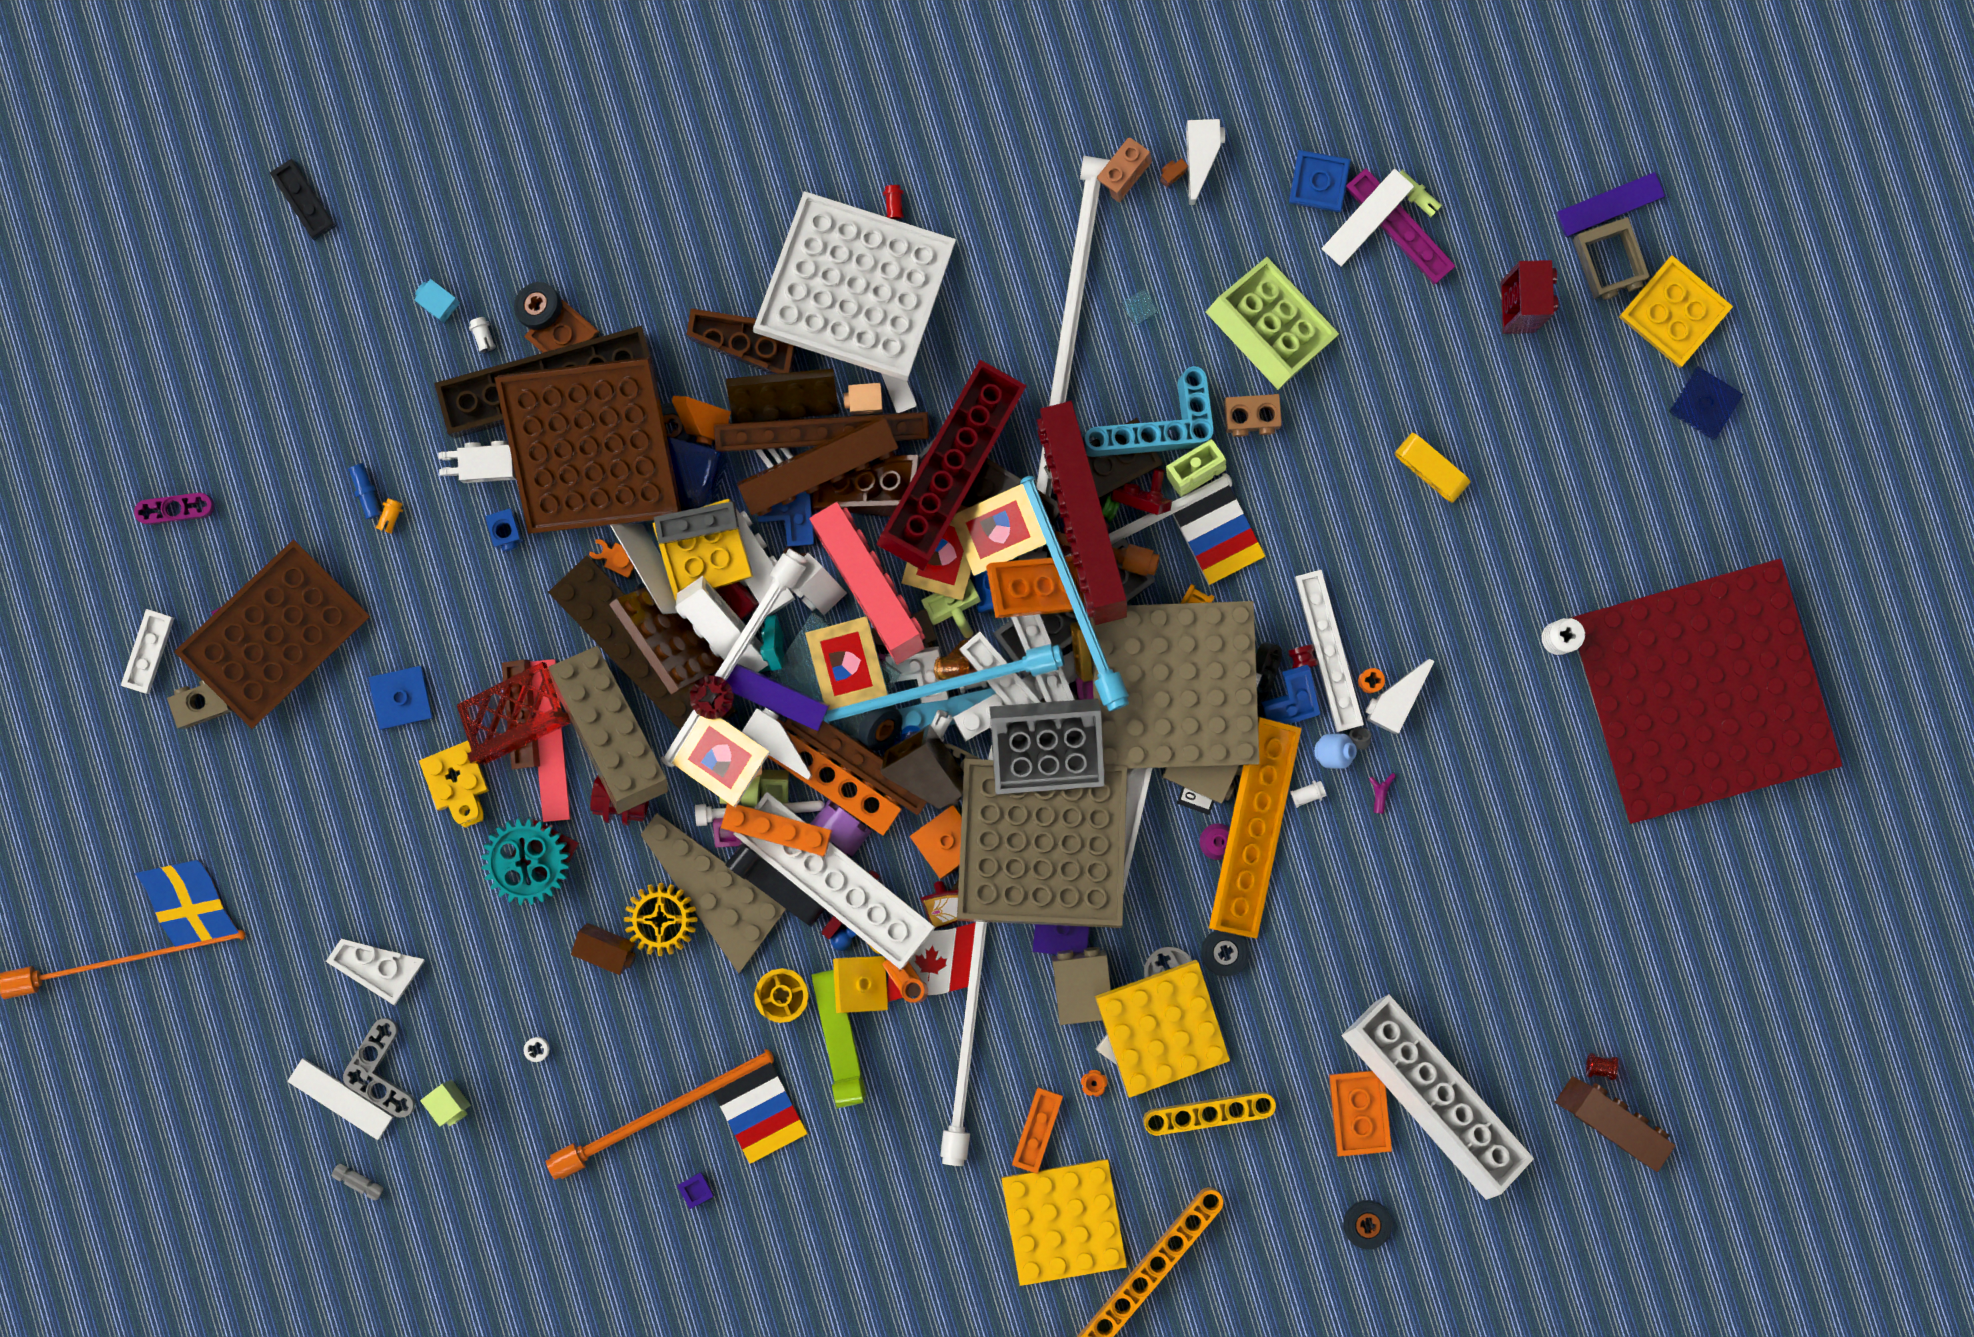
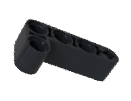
M745 843L739 845L725 864L735 874L748 880L810 927L814 925L825 910L824 907Z

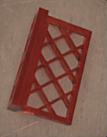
M541 662L457 704L471 748V752L467 753L470 764L486 765L571 723L568 713L562 712L546 662ZM538 672L541 673L543 679L539 689L530 685L534 674ZM516 683L522 685L518 700L509 696L512 686ZM529 689L537 692L533 706L524 703ZM494 694L501 696L496 710L488 707L491 696ZM543 696L549 698L552 707L547 712L539 710ZM507 700L516 703L511 717L503 714ZM472 705L480 707L475 721L470 719L467 710ZM522 707L531 711L525 723L517 720ZM486 710L495 714L490 728L481 724ZM500 718L509 721L506 732L502 734L496 731ZM479 728L488 732L484 743L480 745L476 738Z

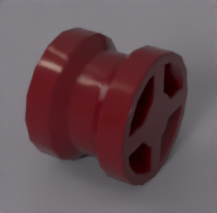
M1313 644L1288 651L1289 656L1293 658V669L1308 665L1309 668L1319 665L1318 659L1314 658L1313 655L1315 650Z

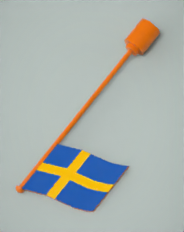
M199 860L134 873L146 889L159 923L174 944V947L41 975L39 970L35 971L33 966L1 972L0 995L3 999L37 993L39 986H42V980L237 938L243 940L245 932L238 930L223 907L210 874Z

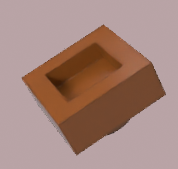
M1182 158L1176 163L1172 160L1161 170L1163 174L1161 175L1160 182L1166 189L1187 172L1188 165Z

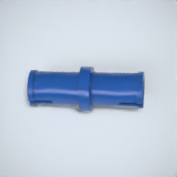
M364 463L348 468L356 489L354 492L355 497H359L365 518L371 519L381 515L382 511H380L374 493L376 488L374 485H371Z

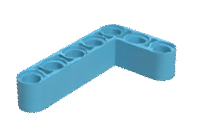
M1192 366L1186 369L1178 379L1177 386L1182 420L1093 427L1082 437L1086 455L1095 457L1191 449L1207 442L1213 435V421L1205 372L1199 367ZM1187 377L1195 378L1197 386L1189 385ZM1190 402L1197 403L1201 408V412L1193 411L1190 407ZM1194 428L1201 429L1204 433V438L1196 437L1193 432ZM1168 430H1173L1177 433V441L1168 437ZM1142 432L1151 435V443L1145 442L1142 439ZM1115 435L1124 436L1126 444L1121 445L1117 443ZM1089 437H1096L1100 441V447L1092 446L1089 443Z

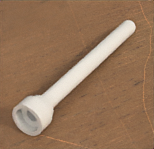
M820 800L782 803L793 813L822 811L825 807L824 802ZM706 804L695 805L696 826H706L708 823L713 822L715 818H723L726 808L712 809V806L706 807Z

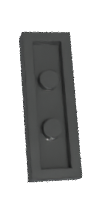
M733 501L654 517L658 544L660 545L739 529L735 502Z

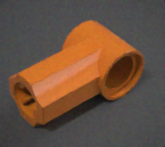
M888 959L882 963L906 1001L920 1003L927 998V984L921 980L909 961L902 970ZM917 983L921 988V993L917 998L913 999L909 996L908 989L912 984Z

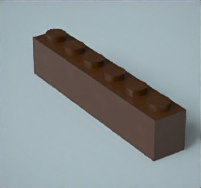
M881 416L737 482V485L750 514L762 516L772 511L771 506L781 502L782 505L793 502L797 499L796 495L806 491L809 494L821 488L820 484L830 480L833 483L843 479L846 476L845 472L855 469L857 472L870 466L869 461L879 457V460H884L894 455L893 450L897 449L898 446L886 419Z

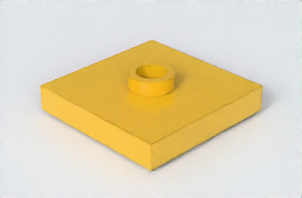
M884 956L833 959L836 1013L888 1010L886 970L882 965L885 962Z

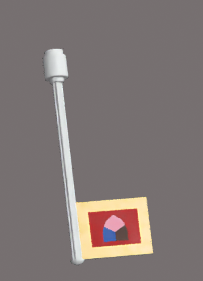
M790 548L786 554L783 553L769 574L773 577L771 581L773 584L715 676L727 680L781 592L785 591L787 587L793 589L806 568L804 566L807 562L806 558ZM707 687L708 695L701 699V702L705 701L712 704L717 693H712L711 689ZM693 710L665 756L661 757V760L668 767H678L733 807H736L770 754V751L721 717L706 719L696 714L695 710Z

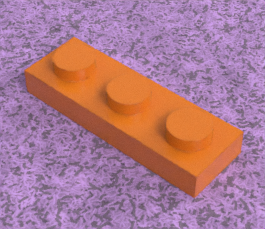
M1037 1087L1012 1161V1166L1038 1174L1063 1095Z

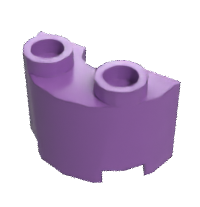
M830 799L826 802L822 811L810 823L811 825L832 830L830 841L845 855L849 854L852 857L872 832Z

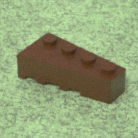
M691 308L686 334L689 340L769 374L792 372L796 346L754 333L753 327L756 318Z

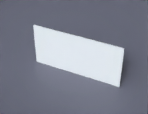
M611 524L612 530L661 613H678L663 558L643 524Z

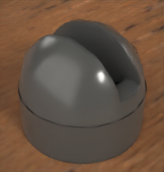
M1355 728L1350 731L1349 737L1356 745L1357 751L1358 749L1365 750L1369 747L1371 743V733L1369 730Z

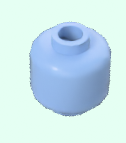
M1346 734L1323 735L1316 743L1314 750L1316 759L1323 767L1328 769L1349 767L1357 753L1356 745Z

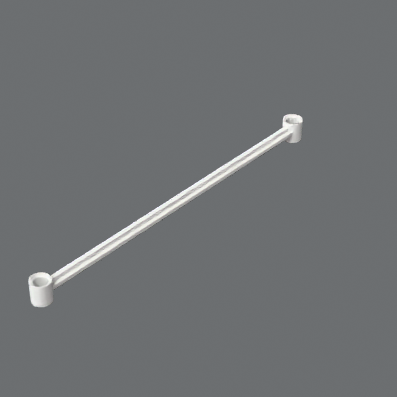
M1083 156L1080 180H1085L1049 406L1064 403L1067 398L1101 185L1097 176L1108 164L1109 159ZM1042 447L1036 487L1051 498L1052 484L1044 469L1046 462L1044 447ZM1042 546L1036 553L1031 551L1020 556L1019 560L1047 558V552L1042 551Z

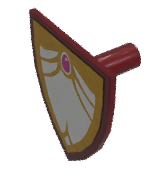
M943 881L935 882V894L920 898L929 922L937 929L958 922V889L946 891Z

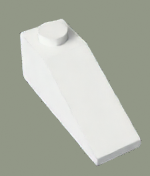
M1220 119L1187 121L1189 205H1195L1219 152L1221 143H1225V128L1220 127Z
M1431 659L1424 661L1380 694L1377 699L1372 698L1365 711L1369 714L1367 721L1393 734H1399L1434 661Z
M766 707L763 712L756 709L742 732L769 750L770 756L810 780L812 777L811 772L783 725L776 721L779 716Z

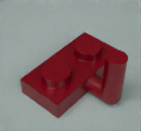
M1154 469L1149 492L1140 490L1138 485L1125 484L1123 487L1114 489L1112 494L1113 501L1155 515L1171 511L1173 501L1164 498L1161 493L1165 472L1162 469Z

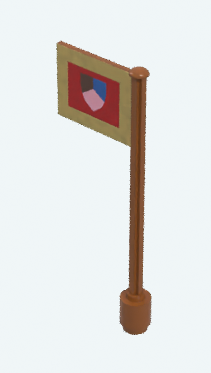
M960 505L956 513L970 507ZM952 521L925 570L922 571L907 562L901 583L964 601L972 570ZM1054 531L1059 544L1070 546V543H1067L1065 534ZM1129 544L1128 548L1123 547L1122 550L1112 547L1115 559L1119 560L1118 563L1123 564L1122 570L1143 576H1148V574L1155 576L1160 555L1155 554L1154 550Z

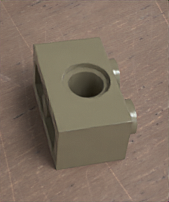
M203 680L199 682L200 686L190 689L189 686L179 688L174 691L175 695L167 698L176 726L179 729H187L234 711ZM199 695H203L206 701L201 709H198L195 705V700Z

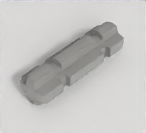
M338 1164L334 1168L331 1175L334 1179L345 1181V1185L361 1194L366 1193V1196L374 1201L378 1200L383 1192L382 1186L376 1183L371 1184V1180L353 1170L348 1171L349 1168L342 1164Z

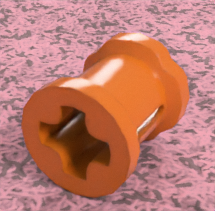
M1369 668L1358 677V686L1365 693L1377 692L1382 689L1385 683L1384 674L1376 668ZM1371 674H1373V679L1378 681L1372 688H1370L1368 682H1365V678L1370 677Z

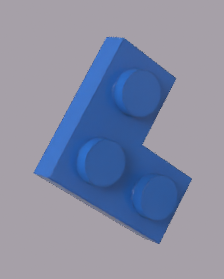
M806 491L796 495L797 499L786 505H782L781 502L771 506L772 511L758 516L759 523L785 521L787 547L814 545L813 526L809 519L812 517L810 493L807 494Z
M1308 665L1282 672L1287 695L1261 702L1265 719L1284 724H1291L1320 715L1312 674Z

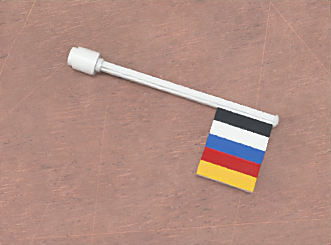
M1223 473L1222 477L1173 501L1171 511L1160 515L1149 513L1109 534L1112 545L1122 538H1126L1172 514L1208 585L1265 557L1230 488L1232 486V479L1227 473Z

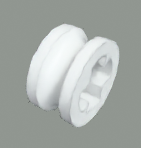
M541 1037L530 1039L524 1046V1054L532 1062L544 1060L550 1051L549 1043ZM539 1042L542 1044L540 1048H544V1052L535 1057L531 1054L533 1051H530V1046H534Z

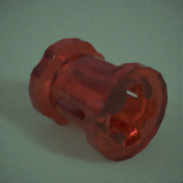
M1589 1053L1586 1061V1076L1591 1078L1595 1075L1615 1080L1618 1072V1058L1597 1057L1594 1053Z

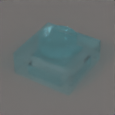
M1145 289L1121 302L1134 327L1158 313Z

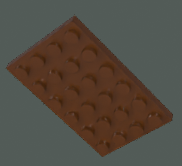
M293 539L182 643L174 653L253 729L367 621L370 616Z

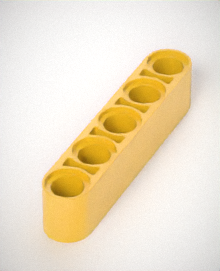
M1254 1092L1151 1109L1145 1113L1143 1124L1150 1134L1159 1136L1268 1118L1275 1112L1276 1103L1268 1093ZM1260 1098H1267L1270 1103L1269 1108L1264 1112L1256 1110V1102ZM1234 1102H1239L1243 1106V1111L1238 1116H1232L1229 1113V1107ZM1208 1106L1216 1109V1116L1210 1121L1204 1120L1202 1117L1203 1110ZM1180 1111H1186L1190 1115L1189 1121L1184 1125H1179L1175 1121V1116ZM1154 1115H1159L1163 1118V1124L1158 1129H1152L1148 1125L1149 1119Z

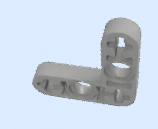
M382 1018L373 1024L344 1071L343 1080L350 1089L399 1118L406 1117L415 1109L414 1097L375 1073L399 1032L398 1025L393 1019ZM388 1023L390 1025L389 1031L392 1033L391 1035H385L380 1041L385 1043L383 1048L379 1042L372 1041L371 1038L373 1036L375 1039H378L382 1033L379 1026H385ZM367 1046H374L378 1051V1056L374 1061H369L364 1056V1050ZM360 1070V1077L366 1081L370 1079V1076L373 1078L367 1085L366 1091L362 1089L366 1085L362 1081L352 1082L353 1076L350 1075L351 1072ZM376 1083H381L386 1087L387 1092L383 1098H376L372 1093V1088ZM395 1091L396 1094L393 1098L399 1101L405 1098L407 1100L406 1105L409 1108L408 1110L398 1111L399 1105L390 1101L389 1105H387L385 1102Z

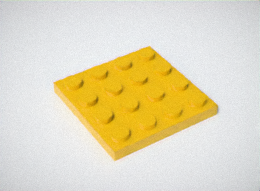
M1197 960L1095 996L1129 1098L1230 1061Z
M1108 1159L1039 1170L1038 1174L1027 1172L1001 1177L1020 1286L1127 1267Z

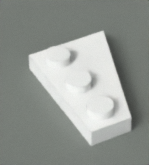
M341 939L326 962L395 1006L425 962V959Z

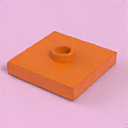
M954 805L910 835V838L940 880L950 875L960 865L962 816Z

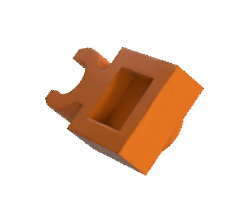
M596 539L595 542L602 545L603 551L600 554L590 552L589 555L595 560L606 559L605 568L630 579L635 567L622 545L615 542L613 548L610 549L605 541Z

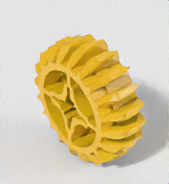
M664 883L658 884L657 892L653 884L648 885L649 894H646L643 889L638 890L642 898L641 900L634 896L631 897L630 900L636 904L635 908L632 906L626 907V911L633 913V916L624 917V921L632 922L633 926L627 927L625 930L626 932L635 931L636 935L632 936L630 941L635 942L640 939L641 942L637 947L639 950L643 949L646 944L649 945L647 954L651 955L655 947L657 948L658 956H663L664 947L667 948L669 955L674 954L673 945L675 944L679 950L683 949L684 946L680 940L691 941L690 936L686 935V932H696V928L689 926V922L698 921L697 917H689V912L696 911V907L687 908L686 904L692 899L687 897L682 901L680 897L683 895L684 890L680 889L675 895L673 894L675 886L672 884L669 885L667 892L664 891ZM657 897L655 911L651 915H640L643 906L649 900ZM665 897L678 905L682 915H672L668 912ZM661 911L664 913L663 916L673 918L674 920L667 921L662 924V927H659L655 920H648V918L659 916ZM640 923L653 926L655 936H657L656 941L645 935ZM671 924H682L678 934L673 939L665 942L668 926Z

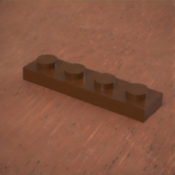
M530 660L503 662L501 664L511 768L539 767L540 760Z

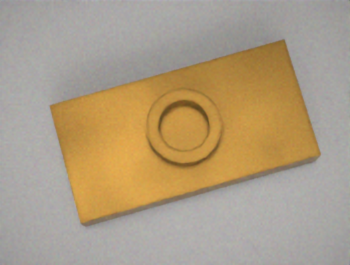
M1074 622L1071 623L1070 627L1075 673L1084 682L1093 680L1092 655L1079 623Z

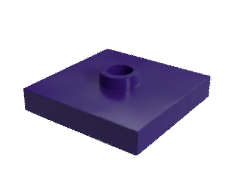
M1035 924L1032 952L1057 955L1059 951L1072 950L1073 954L1083 953L1084 949L1087 948L1089 927Z

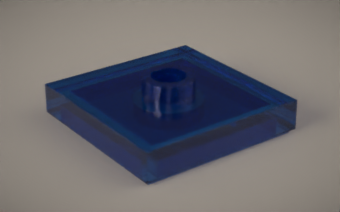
M1698 366L1672 405L1669 413L1712 440H1715L1744 394Z

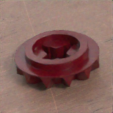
M704 676L694 683L690 691V704L696 714L706 719L720 718L730 710L733 704L732 688L721 677ZM707 686L711 689L712 693H722L714 701L715 709L710 702H701V699L708 695Z

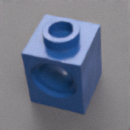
M510 508L485 516L495 548H502V551L506 552L518 548V543L524 542L514 510ZM503 525H510L512 529L510 536L507 538L499 536V530Z

